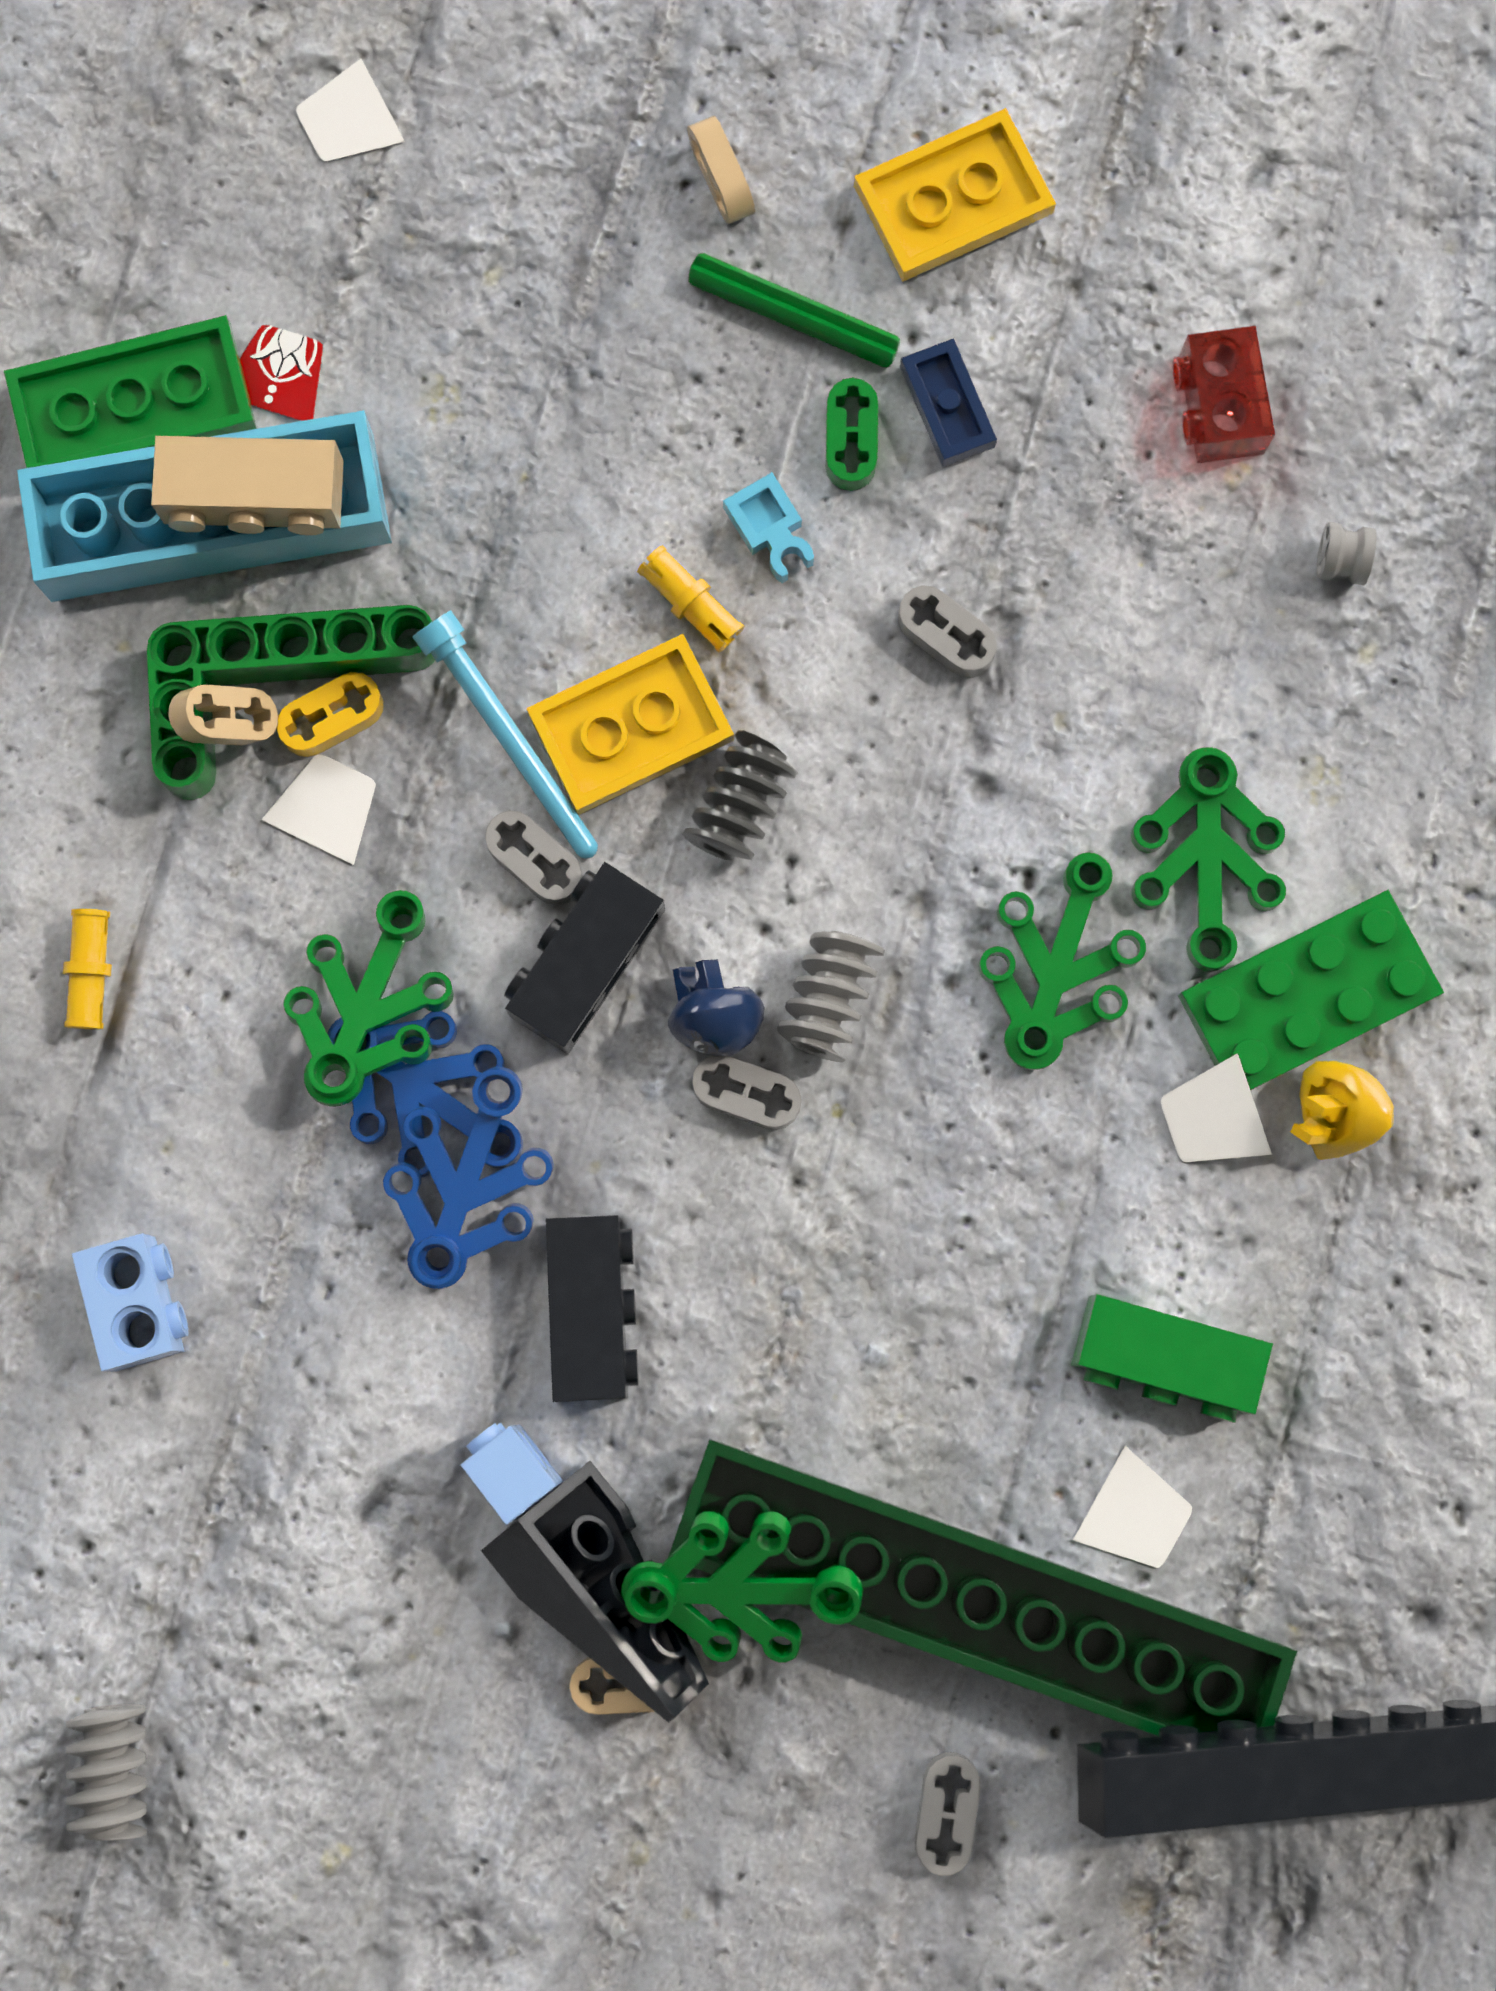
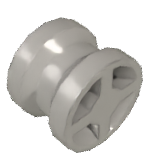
M1327 522L1322 533L1318 551L1317 578L1332 580L1336 576L1347 577L1352 584L1365 586L1371 574L1375 557L1376 529L1361 527L1357 531L1345 530L1340 523Z

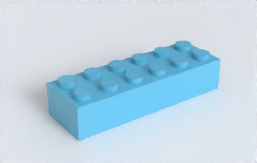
M365 411L212 436L335 440L344 461L340 529L324 528V532L319 535L296 534L290 532L288 527H264V531L257 534L238 533L230 530L228 526L205 525V529L200 532H182L170 528L169 524L162 522L151 505L155 446L17 470L34 583L51 602L392 543L374 435Z

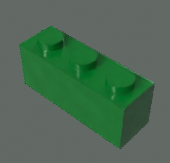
M1094 1294L1088 1297L1071 1366L1085 1369L1083 1381L1115 1390L1119 1389L1121 1380L1144 1386L1141 1396L1143 1398L1177 1407L1179 1396L1202 1402L1200 1414L1236 1423L1238 1413L1256 1415L1273 1343Z

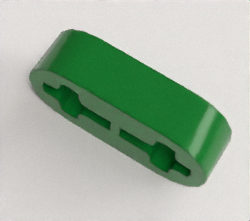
M847 378L833 386L827 399L825 468L832 484L843 490L854 491L867 486L875 475L878 458V398L873 387L863 379ZM846 397H857L858 405L867 407L859 410L857 427L847 426V412L845 408L841 407L845 406ZM846 442H857V459L859 461H867L858 465L856 473L846 472L845 463L836 462L844 460Z

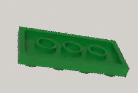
M227 315L4 370L26 468L155 446V436L212 437L257 429L231 323Z
M1388 889L1181 992L1178 997L1214 1066L1238 1053L1251 1091L1442 995L1444 991Z

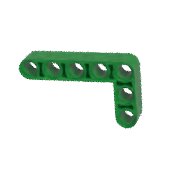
M397 605L179 621L161 625L153 631L147 645L151 755L155 775L173 795L183 800L192 801L202 798L210 792L215 784V744L185 741L176 734L171 726L168 715L169 704L180 691L200 685L227 686L335 678L351 672L376 675L424 670L435 662L432 654L425 656L419 646L411 649L401 648L397 645V640L406 630L412 628L423 629L432 622L431 618L424 610L417 606ZM362 633L367 636L365 645L359 651L345 653L339 650L340 643L347 635ZM304 637L309 640L306 650L301 655L296 657H285L282 655V649L290 639ZM239 641L250 643L249 652L241 660L235 662L224 660L226 650L233 643ZM182 645L192 647L191 655L186 662L177 666L167 665L168 655L173 649ZM194 705L195 716L202 717L204 722L213 719L212 712L198 711ZM187 757L197 759L196 770L190 777L183 780L172 778L173 768L178 761Z

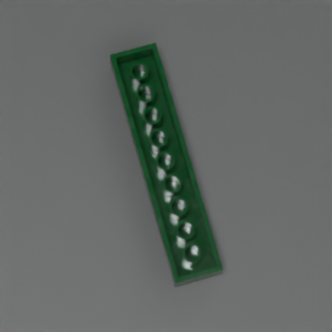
M711 1438L708 1441L668 1555L669 1557L688 1538L693 1520L698 1514L703 1512L718 1513L725 1518L729 1525L725 1547L716 1555H705L694 1567L713 1574L750 1538L754 1521L760 1514L764 1512H777L783 1515L791 1526L787 1547L781 1554L769 1556L747 1578H816L820 1572L832 1566L847 1567L855 1573L863 1586L860 1610L857 1616L848 1624L1159 1736V1728L1172 1725L1194 1727L1198 1729V1733L1217 1731V1724L1227 1720L1249 1721L1255 1723L1256 1727L1274 1726L1275 1718L1278 1715L1298 1652L1278 1642ZM771 1529L761 1531L768 1538L775 1539L780 1537L776 1531ZM700 1530V1533L707 1538L718 1537L712 1530ZM830 1587L836 1592H846L838 1587ZM798 1605L803 1608L812 1610L810 1605Z

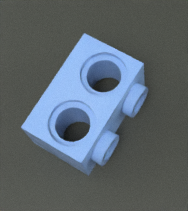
M141 1233L72 1253L101 1371L116 1372L185 1352L181 1338L189 1335L188 1323L181 1303L179 1301L172 1303L167 1279L174 1277V1270L169 1251L164 1243L157 1245L156 1237ZM133 1256L139 1263V1278L131 1287L122 1289L116 1282L115 1269L123 1258ZM146 1313L154 1322L155 1333L152 1340L146 1346L139 1348L132 1342L129 1329L132 1321L137 1316Z
M495 1423L466 1445L472 1456L463 1462L461 1466L506 1525L518 1519L564 1482L520 1424L510 1425L505 1429L502 1423L498 1425Z

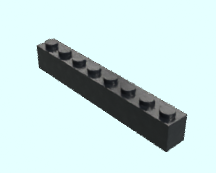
M1448 1700L1443 1702V1710L1428 1712L1420 1706L1393 1705L1387 1708L1388 1715L1370 1717V1714L1364 1711L1338 1710L1331 1713L1332 1720L1314 1722L1313 1718L1307 1716L1282 1715L1275 1718V1726L1256 1727L1255 1723L1249 1721L1227 1720L1217 1724V1731L1199 1733L1198 1729L1194 1727L1172 1725L1159 1728V1736L1139 1738L1137 1733L1130 1731L1103 1732L1100 1734V1742L1077 1744L1078 1822L1103 1838H1115L1496 1798V1705L1481 1707V1704L1475 1701Z

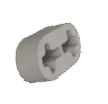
M921 585L912 588L904 595L899 607L898 624L902 633L909 640L951 672L961 677L973 678L982 675L990 668L996 654L997 641L993 631L985 623L933 586ZM928 603L935 606L933 618L944 629L941 630L928 620L924 621L920 626L913 622L915 610L912 606L915 605L921 609L926 607ZM951 633L965 643H969L973 638L980 640L979 653L982 658L971 655L966 661L958 656L961 646L950 636Z
M509 810L501 812L492 818L486 828L485 840L488 850L496 862L545 903L551 905L569 903L573 890L582 878L579 862L535 821L522 812ZM505 827L512 832L516 831L519 827L524 828L522 838L526 846L532 850L531 854L526 857L513 846L509 847L505 852L502 851L500 848L503 845V840L499 834L500 831ZM542 859L556 870L563 864L568 866L569 868L565 874L569 885L562 889L555 884L547 890L543 887L546 883L545 875L536 864Z
M709 1056L698 1064L693 1073L692 1084L695 1096L702 1105L711 1110L771 1130L786 1128L795 1121L800 1112L802 1100L800 1091L792 1080L781 1074L730 1056ZM719 1067H723L729 1070V1081L745 1088L742 1095L729 1090H723L719 1098H713L709 1095V1085L703 1082L702 1078L705 1073L715 1075ZM774 1087H780L785 1090L784 1100L791 1103L792 1107L789 1112L779 1110L775 1118L767 1117L764 1115L765 1104L749 1098L751 1090L770 1095Z
M956 1752L941 1753L928 1763L923 1775L915 1831V1850L921 1864L929 1872L939 1876H951L961 1871L969 1861L972 1853L981 1789L980 1776L973 1763L966 1756ZM956 1765L959 1766L958 1769L961 1777L969 1780L967 1789L959 1788L956 1790L953 1809L944 1808L945 1792L942 1786L935 1784V1779L937 1775H947L949 1766ZM942 1818L951 1819L950 1836L954 1842L960 1843L958 1851H948L945 1861H937L934 1850L926 1846L928 1838H938Z

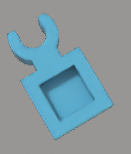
M772 472L723 500V509L751 554L754 555L762 549L768 548L770 551V570L779 582L784 583L788 580V571L781 561L787 554L798 555L807 568L813 566L814 553L809 543L791 534L801 527L802 519Z

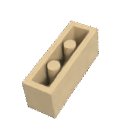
M155 436L151 505L164 524H169L170 528L182 532H200L205 529V525L228 526L230 530L244 534L261 533L264 531V527H288L290 532L296 534L319 535L324 532V528L340 529L344 461L335 440Z

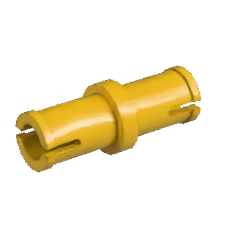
M663 545L656 548L646 558L649 561L648 564L643 562L639 566L637 573L640 576H644L673 605L671 612L678 619L685 617L715 647L714 649L718 653L726 649L735 640L732 637L734 634L738 636L745 626L738 622L709 593L711 586L702 578L697 581L667 552Z
M72 909L70 961L63 962V974L69 975L67 1013L64 1027L101 1030L104 1029L102 1021L105 977H111L112 965L106 963L110 912L98 909Z

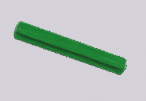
M699 253L693 260L688 274V282L694 287L881 367L888 368L895 360L900 346V338L897 335L705 253Z

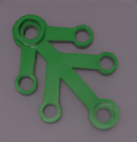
M1212 747L1194 750L1184 759L1178 773L1180 788L1152 815L1141 817L1131 831L1132 843L1139 851L1144 853L1156 852L1166 842L1169 835L1168 829L1196 805V830L1153 872L1142 874L1133 884L1131 894L1133 901L1140 908L1145 910L1156 909L1167 899L1169 888L1197 862L1198 928L1190 935L1186 951L1191 963L1198 969L1206 972L1221 970L1233 960L1237 952L1236 936L1229 927L1223 924L1222 864L1248 889V900L1257 910L1271 911L1281 904L1286 896V886L1283 880L1275 874L1267 873L1221 828V807L1248 830L1246 835L1247 843L1253 851L1259 854H1270L1283 843L1285 838L1284 826L1278 819L1266 816L1236 787L1238 774L1233 760L1225 752ZM1201 769L1211 770L1216 776V785L1212 787L1203 786L1198 781L1197 772ZM1143 825L1156 827L1160 834L1159 841L1155 843L1144 841L1140 836V827ZM1267 826L1271 828L1275 834V842L1273 844H1263L1260 842L1256 835L1258 827ZM1147 881L1155 883L1160 889V897L1157 900H1147L1144 898L1140 890L1142 883ZM1259 884H1271L1276 890V899L1271 902L1262 900L1257 892ZM1202 940H1213L1218 945L1219 955L1217 958L1208 959L1201 954L1200 942Z
M1079 854L1070 861L1065 869L1063 884L1070 896L1050 953L1032 919L1034 904L1028 895L1018 891L1010 892L1001 899L998 905L997 917L1000 923L1011 930L1039 985L1032 1009L1012 975L1016 962L1013 954L1008 949L1001 946L987 949L979 961L978 968L981 977L992 984L1011 1021L1004 1035V1046L1007 1055L1016 1065L1024 1069L1040 1070L1050 1066L1061 1054L1065 1038L1100 1021L1106 1023L1114 1022L1127 1010L1128 998L1126 993L1116 985H1104L1093 994L1089 1003L1055 1017L1063 993L1119 966L1123 968L1132 967L1144 957L1146 952V943L1141 934L1134 930H1122L1113 937L1109 945L1073 962L1092 903L1099 900L1112 883V869L1107 860L1098 854ZM1092 866L1097 869L1100 875L1099 882L1093 885L1084 883L1079 876L1080 868ZM1012 901L1020 902L1025 907L1026 916L1021 920L1010 919L1005 913V905ZM1122 939L1133 941L1137 947V955L1130 959L1122 957L1117 951L1118 941ZM995 955L1004 958L1008 966L1007 972L1002 975L990 973L986 966L988 958ZM1112 994L1117 998L1119 1009L1116 1013L1108 1014L1101 1010L1099 1007V997L1101 995ZM1031 1029L1040 1031L1045 1038L1044 1047L1039 1050L1027 1047L1024 1042L1025 1032Z
M403 890L393 891L379 901L376 908V918L382 934L357 993L343 965L344 952L339 940L332 935L322 934L314 937L309 942L306 953L310 965L316 972L322 974L343 1020V1025L334 1046L320 1020L322 1005L313 989L305 986L296 987L290 990L284 998L283 1005L287 1017L293 1024L299 1026L312 1055L304 1070L305 1087L310 1096L322 1105L330 1107L345 1105L359 1095L366 1076L401 1061L411 1065L420 1064L431 1054L432 1044L429 1034L422 1026L416 1024H409L400 1028L395 1035V1039L359 1052L368 1032L423 1008L432 1012L443 1011L453 1001L454 992L451 981L441 972L426 973L419 979L417 984L382 999L405 942L417 938L425 927L426 919L422 903L411 892ZM406 914L413 918L412 923L406 928L399 929L392 925V921L398 915ZM324 947H331L336 950L335 956L329 961L321 962L315 959L316 953ZM434 984H439L446 988L443 996L438 999H429L424 995L426 989ZM301 999H309L313 1002L311 1010L305 1014H297L292 1011L294 1004ZM410 1037H419L424 1041L421 1049L416 1052H407L402 1046L404 1041ZM330 1072H344L346 1074L344 1082L336 1087L326 1085L324 1083L325 1078Z
M703 1512L694 1518L688 1538L663 1563L642 1562L633 1566L627 1572L622 1584V1596L628 1611L636 1619L646 1623H659L669 1619L701 1645L704 1654L713 1661L727 1662L736 1656L741 1640L740 1629H742L762 1645L763 1651L768 1658L775 1662L785 1663L792 1661L798 1655L802 1640L801 1629L796 1623L788 1619L772 1621L752 1604L810 1605L812 1611L819 1619L829 1624L840 1625L852 1621L857 1616L860 1610L863 1586L855 1573L844 1566H832L820 1572L816 1578H747L769 1556L779 1555L787 1547L791 1526L789 1521L777 1512H764L760 1514L754 1521L750 1538L709 1578L686 1577L705 1555L713 1556L720 1553L724 1549L728 1537L729 1525L725 1518L715 1512ZM771 1529L776 1531L780 1537L775 1539L768 1538L761 1531ZM700 1530H712L718 1537L707 1538L700 1533ZM647 1586L655 1587L660 1591L650 1590ZM830 1587H838L846 1592H836ZM691 1604H710L728 1619L717 1618L710 1621ZM722 1636L728 1639L730 1643L720 1644L712 1637ZM778 1636L785 1637L791 1644L782 1645L773 1638Z

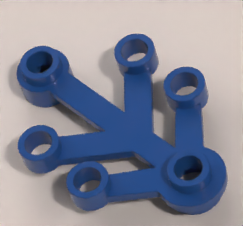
M443 1011L430 1012L420 1020L386 1025L368 1032L365 1036L367 1044L364 1050L395 1039L398 1030L409 1024L420 1025L428 1032L429 1025L438 1019L448 1022V1034L440 1040L432 1038L430 1040L432 1047L445 1048L455 1040L457 1026L449 1014ZM341 1017L330 1026L327 1032L333 1046L343 1025ZM410 1037L404 1041L403 1046L424 1041L419 1037ZM482 1044L475 1047L470 1053L425 1060L415 1065L405 1064L401 1061L376 1072L392 1083L402 1145L398 1154V1163H406L409 1152L418 1149L417 1145L409 1141L405 1136L403 1123L406 1116L414 1109L419 1108L420 1104L435 1110L440 1118L469 1137L477 1114L436 1086L435 1083L469 1077L478 1078L482 1073L477 1071L475 1063L477 1058L483 1053L494 1054L497 1059L496 1067H505L504 1058L496 1047ZM371 1074L365 1077L361 1092L352 1100L354 1114L350 1120V1130L353 1136L365 1144L380 1142L388 1131L386 1117L376 1109L373 1075ZM367 1115H374L379 1120V1129L371 1136H363L359 1131V1122ZM422 1115L415 1116L412 1121V1128L419 1136H425ZM501 1119L496 1135L504 1134L508 1136L511 1145L508 1152L501 1156L493 1155L489 1151L485 1164L493 1168H505L514 1164L519 1159L523 1150V1139L519 1130L511 1122ZM426 1165L419 1169L421 1178L430 1174Z
M489 1068L476 1079L473 1085L472 1096L479 1110L457 1171L439 1135L442 1123L440 1116L435 1110L428 1107H419L411 1111L404 1120V1134L409 1141L417 1145L444 1202L437 1226L418 1193L422 1178L419 1170L414 1165L402 1162L392 1166L384 1176L383 1187L387 1195L397 1201L415 1239L408 1251L407 1261L412 1276L426 1287L443 1289L455 1284L464 1274L469 1257L506 1240L511 1242L521 1241L528 1236L533 1227L534 1219L529 1208L520 1203H512L501 1210L496 1221L460 1235L468 1211L522 1186L541 1185L549 1179L553 1172L554 1162L551 1155L542 1148H530L522 1153L516 1163L480 1179L502 1116L511 1113L522 1098V1083L519 1077L508 1068ZM499 1079L508 1084L510 1095L506 1100L496 1101L491 1098L488 1092V1086L491 1081ZM423 1115L432 1121L433 1131L430 1135L419 1136L414 1132L412 1121L415 1116ZM532 1156L541 1158L546 1165L545 1174L540 1177H532L527 1174L524 1169V1162L527 1158ZM403 1171L411 1176L413 1186L410 1191L401 1192L395 1189L392 1184V1176L395 1172ZM512 1212L521 1214L526 1222L525 1229L517 1233L509 1231L505 1227L504 1217ZM436 1247L444 1249L449 1255V1264L441 1268L433 1266L428 1259L429 1250Z

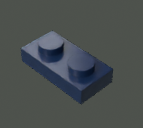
M954 338L901 358L900 369L942 468L995 448L997 442L996 435Z

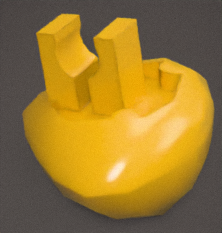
M1316 1061L1303 1071L1299 1097L1304 1123H1294L1290 1133L1306 1144L1311 1145L1319 1160L1339 1158L1360 1151L1376 1143L1393 1126L1394 1105L1382 1084L1366 1070L1339 1061Z

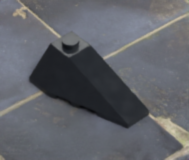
M589 1461L484 1547L481 1552L519 1600L664 1720L670 1722L709 1685V1682L689 1638L683 1630L669 1619L659 1623H646L636 1619L628 1611L622 1596V1584L627 1572L633 1566L644 1562L630 1532L637 1526L626 1504L594 1464ZM647 1586L650 1590L658 1591L655 1587Z

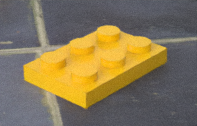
M1006 108L854 176L853 186L902 282L1054 214L1056 206L1055 200Z
M684 634L526 708L578 815L734 741V733Z

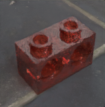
M1256 325L1187 335L1179 356L1173 359V379L1176 390L1178 392H1185L1188 410L1183 411L1182 430L1186 445H1194L1197 464L1264 455L1275 436V429ZM1210 361L1220 363L1225 367L1228 375L1214 376L1205 369L1203 363ZM1226 415L1232 418L1237 424L1238 429L1226 431L1219 428L1215 424L1213 416Z

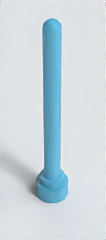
M451 610L413 635V639L425 656L432 654L437 663L441 660L444 661L576 854L584 859L593 857L598 850L596 840L462 646L466 644V641L460 633L464 631V628Z

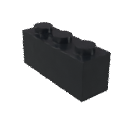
M607 862L602 864L596 874L588 870L583 875L570 897V900L576 903L564 922L556 918L548 926L537 945V948L543 951V953L530 971L522 967L517 972L504 994V997L510 1000L505 1010L512 1019L567 1055L571 1052L665 912V904L662 898Z
M618 1215L547 1218L546 1244L552 1402L628 1399V1386H639L637 1349L626 1350L625 1325H636L635 1289H624L623 1265H634L632 1229H621V1219Z

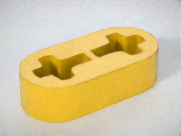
M347 673L286 705L278 715V726L276 729L279 738L290 752L298 756L311 757L371 727L379 720L383 712L384 701L377 684L371 677L363 673ZM356 689L360 695L371 693L370 696L364 699L367 709L363 712L356 714L353 708L348 707L333 714L335 710L348 703L346 696L348 691ZM326 715L328 716V718L312 727L315 735L312 739L305 741L299 734L290 736V734L297 730L295 720L298 717L305 716L309 722H315Z

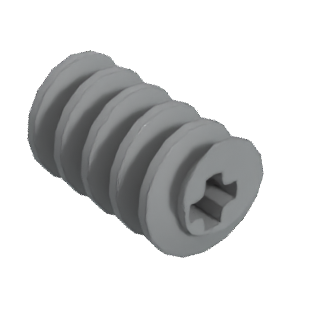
M839 931L815 932L811 935L809 943L817 953L806 954L801 961L803 969L810 975L798 976L793 983L794 989L804 998H790L785 1005L786 1011L796 1020H782L778 1023L777 1031L789 1043L806 1053L825 1060L844 1062L845 1059L832 1049L833 1043H852L853 1037L840 1027L841 1021H860L861 1015L851 1008L848 1002L850 999H868L869 993L856 983L857 978H876L877 971L864 962L865 956H884L885 951L881 946L856 935Z
M117 1704L97 1706L85 1709L84 1714L66 1721V1728L84 1733L83 1740L66 1747L67 1754L84 1758V1765L66 1772V1779L84 1784V1791L66 1798V1805L84 1809V1816L67 1823L66 1831L85 1835V1839L98 1841L139 1838L147 1834L146 1828L129 1823L142 1817L147 1811V1804L145 1802L129 1797L146 1788L147 1781L145 1777L129 1772V1770L146 1763V1752L128 1746L146 1737V1727L128 1721L144 1713L146 1705Z

